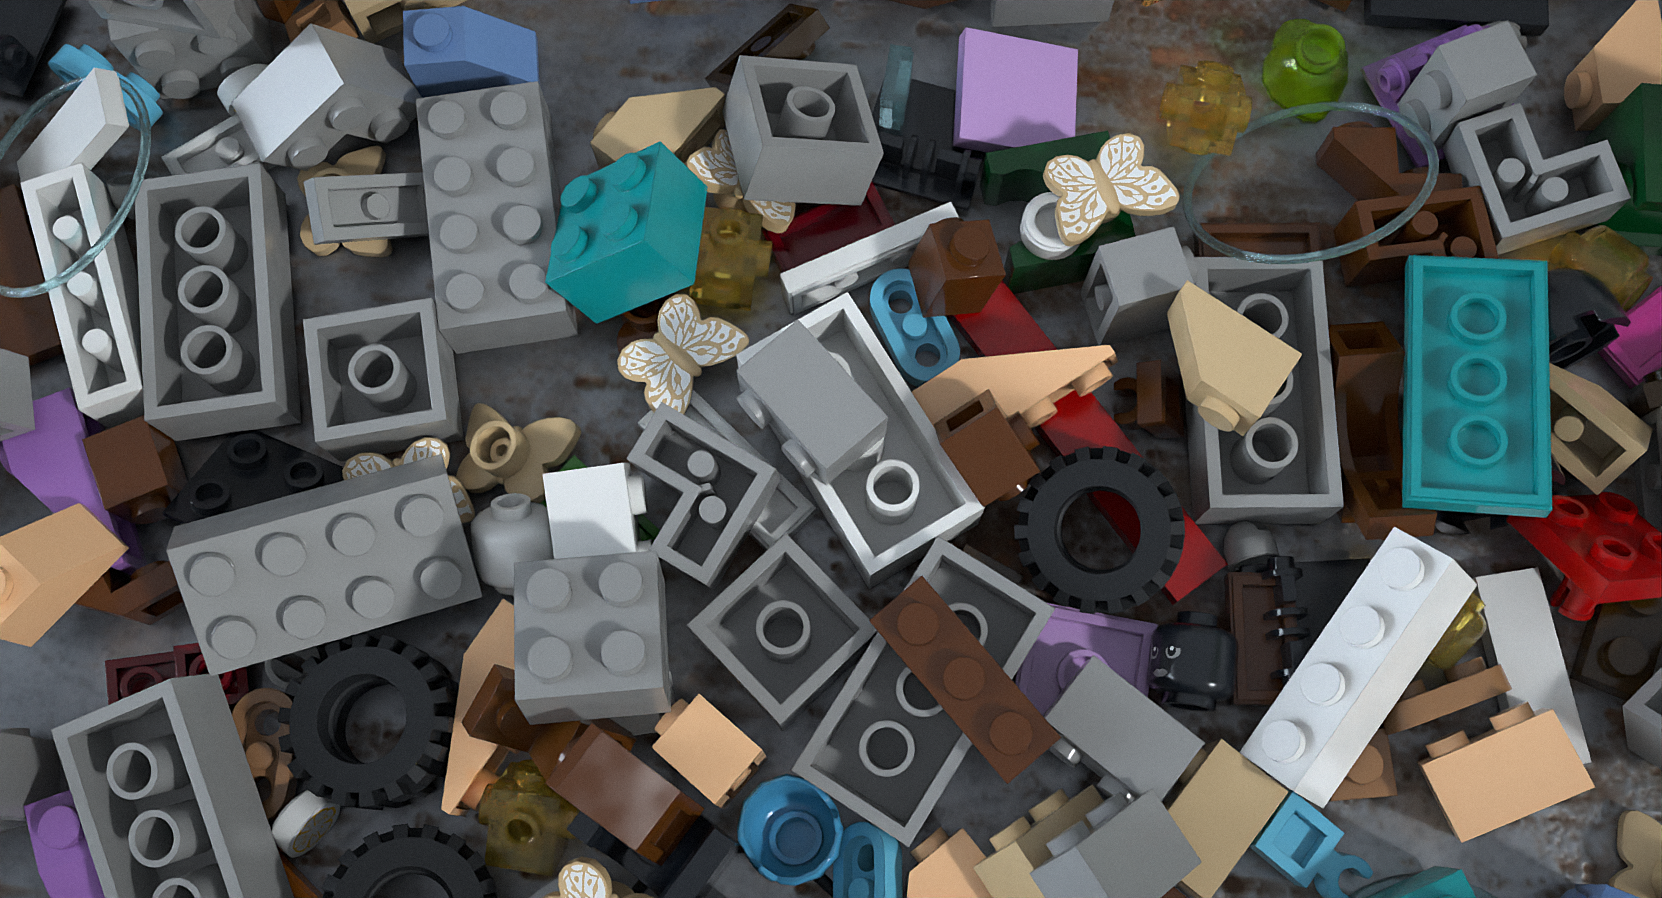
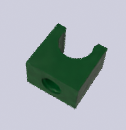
M1641 83L1584 139V147L1608 140L1631 196V199L1610 219L1587 227V250L1662 256V84Z
M1108 130L986 153L980 181L984 204L998 206L1008 201H1026L1029 203L1040 194L1052 192L1046 186L1043 179L1047 162L1056 156L1063 155L1078 156L1088 162L1096 159L1101 147L1110 139ZM1121 210L1115 219L1101 224L1087 240L1080 243L1079 247L1071 255L1058 260L1040 258L1031 253L1023 241L1017 242L1009 247L1004 264L1006 273L1003 278L1004 283L1013 294L1085 281L1099 246L1136 236L1130 214Z

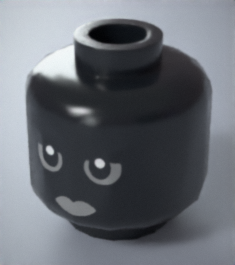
M1196 611L1177 612L1176 622L1159 625L1153 631L1150 643L1147 684L1155 692L1162 695L1161 704L1177 709L1213 712L1216 711V702L1224 701L1233 695L1236 683L1239 643L1232 633L1217 627V616Z

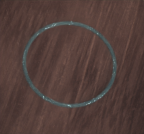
M87 76L78 77L56 87L26 110L0 141V160L13 140L32 118L60 96L77 89ZM119 78L121 89L130 96L136 106L140 120L141 140L138 162L132 182L115 217L96 243L65 271L50 280L31 287L10 288L0 284V295L15 298L31 297L48 292L67 282L100 254L126 219L141 188L151 148V124L148 110L139 92L127 81Z
M1321 102L1291 107L1248 122L1215 143L1199 159L1188 176L1183 191V211L1195 235L1205 244L1225 255L1263 264H1301L1322 261L1369 246L1388 236L1410 220L1424 205L1436 184L1439 172L1438 153L1433 140L1419 124L1409 117L1385 107L1358 102ZM1322 111H1355L1378 115L1393 120L1413 132L1424 145L1427 152L1429 167L1426 182L1411 205L1382 228L1338 247L1289 255L1245 251L1231 247L1212 237L1202 228L1193 212V189L1197 178L1208 162L1218 152L1239 137L1261 126L1284 118Z

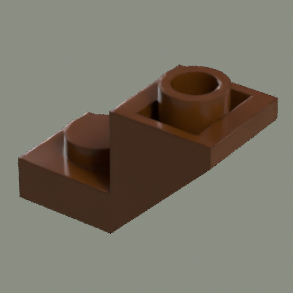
M1363 121L1345 123L1339 127H1333L1316 152V164L1358 201L1463 188L1462 174L1438 173L1436 169L1430 167H1418L1399 173L1395 127H1373L1372 124Z
M161 560L136 570L130 576V583L124 572L110 567L73 606L152 625L185 606L170 560Z
M494 664L461 722L470 737L529 753L546 781L557 768L558 759L565 747L574 739L581 737L591 723L629 751H631L637 741L632 732L610 718L530 725L515 702V670L498 664Z
M593 723L590 724L581 737L574 739L565 747L558 759L557 768L545 782L557 794L631 849L659 866L664 864L705 809Z

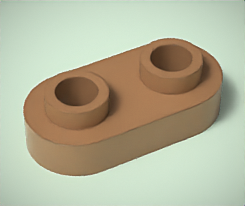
M1482 656L1443 670L1448 683L1427 690L1422 679L1410 682L1382 723L1387 735L1418 726L1512 690L1501 664L1487 668Z
M260 688L247 693L238 701L233 709L232 717L255 784L263 778H267L271 784V794L267 800L262 802L267 820L271 823L276 820L284 807L294 799L298 778L293 776L287 766L295 759L294 754L281 752L278 739L280 736L290 734L289 725L281 723L279 730L273 735L268 736L264 731L263 724L265 718L270 713L276 711L279 713L280 707L291 708L294 697L277 689Z

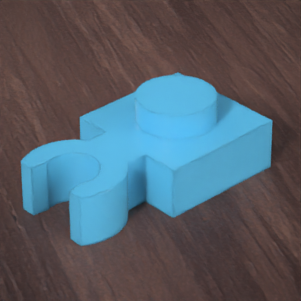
M1286 789L1289 791L1249 847L1294 885L1307 888L1314 878L1315 887L1321 897L1350 898L1339 887L1340 874L1345 869H1348L1349 872L1356 876L1370 879L1373 874L1371 867L1364 859L1358 856L1336 852L1334 848L1344 835V832L1297 793Z

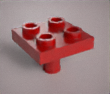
M1601 492L1598 495H1553L1552 511L1547 518L1508 516L1506 521L1565 574L1558 589L1553 592L1550 598V603L1553 607L1560 606L1558 612L1577 621H1587L1593 616L1597 604L1662 597V532L1658 531L1639 515L1638 507L1626 497L1612 492Z

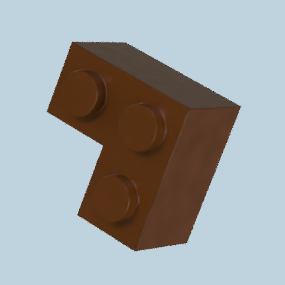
M1481 186L1355 201L1333 230L1346 287L1405 280V265L1409 255L1499 259Z

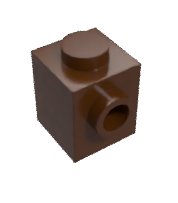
M951 217L929 224L908 262L923 318L981 312L1006 275L989 219L964 221L958 217Z
M987 389L934 424L941 447L983 507L996 499L998 501H1006L1017 496L1028 487L1031 477L1040 472L1030 451L1040 445L1033 431L1019 411L1007 417L990 389Z
M144 415L82 439L106 511L135 524H150L167 518L163 516V511L188 483L172 438L144 421Z

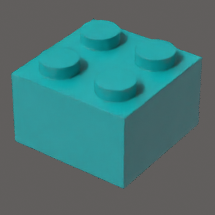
M661 141L636 153L625 154L615 163L587 176L576 177L568 185H565L561 195V207L555 236L551 244V256L545 283L596 324L694 285L708 186Z

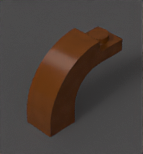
M1383 321L1328 325L1344 507L1336 513L1341 523L1356 522L1366 540H1386L1394 527L1412 537L1433 536L1437 517L1435 510L1402 508L1403 449L1398 423V396L1405 351Z

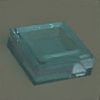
M890 44L880 98L879 125L884 126V128L900 130V126L903 127L912 79L914 52H911L912 47Z

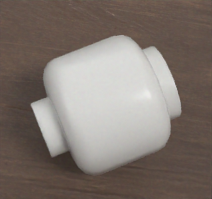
M511 493L498 496L491 501L490 507L479 512L471 522V537L477 576L487 585L495 587V590L501 594L514 596L515 562L554 559L547 507L543 504L531 502L530 497L527 495Z

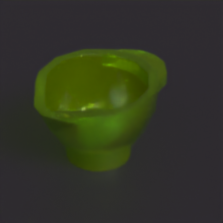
M1295 18L1284 22L1275 32L1272 50L1263 60L1262 83L1271 100L1281 108L1304 121L1317 122L1329 114L1341 98L1348 83L1349 57L1345 41L1335 28L1326 24H1315L1308 19Z

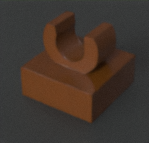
M1161 359L1136 363L1137 379L1126 377L1114 382V391L1121 396L1130 397L1137 395V405L1132 411L1114 414V421L1128 430L1144 428L1160 440L1184 437L1182 377Z

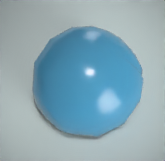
M784 774L760 782L745 798L737 825V839L749 862L760 875L768 881H776L781 885L797 886L821 878L839 857L844 828L839 811L827 793L802 777Z

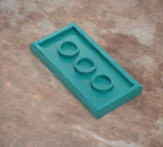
M1409 255L1405 265L1402 508L1547 518L1552 511L1547 261Z

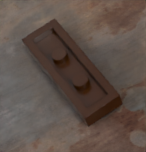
M920 576L869 620L1006 784L1010 783L1061 738L923 576Z

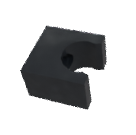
M582 811L576 815L566 829L585 845L600 850L619 863L650 888L658 898H705L741 849L737 840L702 813L679 842L676 850L667 858L662 866L657 865L631 849Z

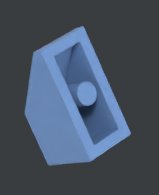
M466 6L403 11L404 66L422 98L538 81L540 85L538 38L535 31Z

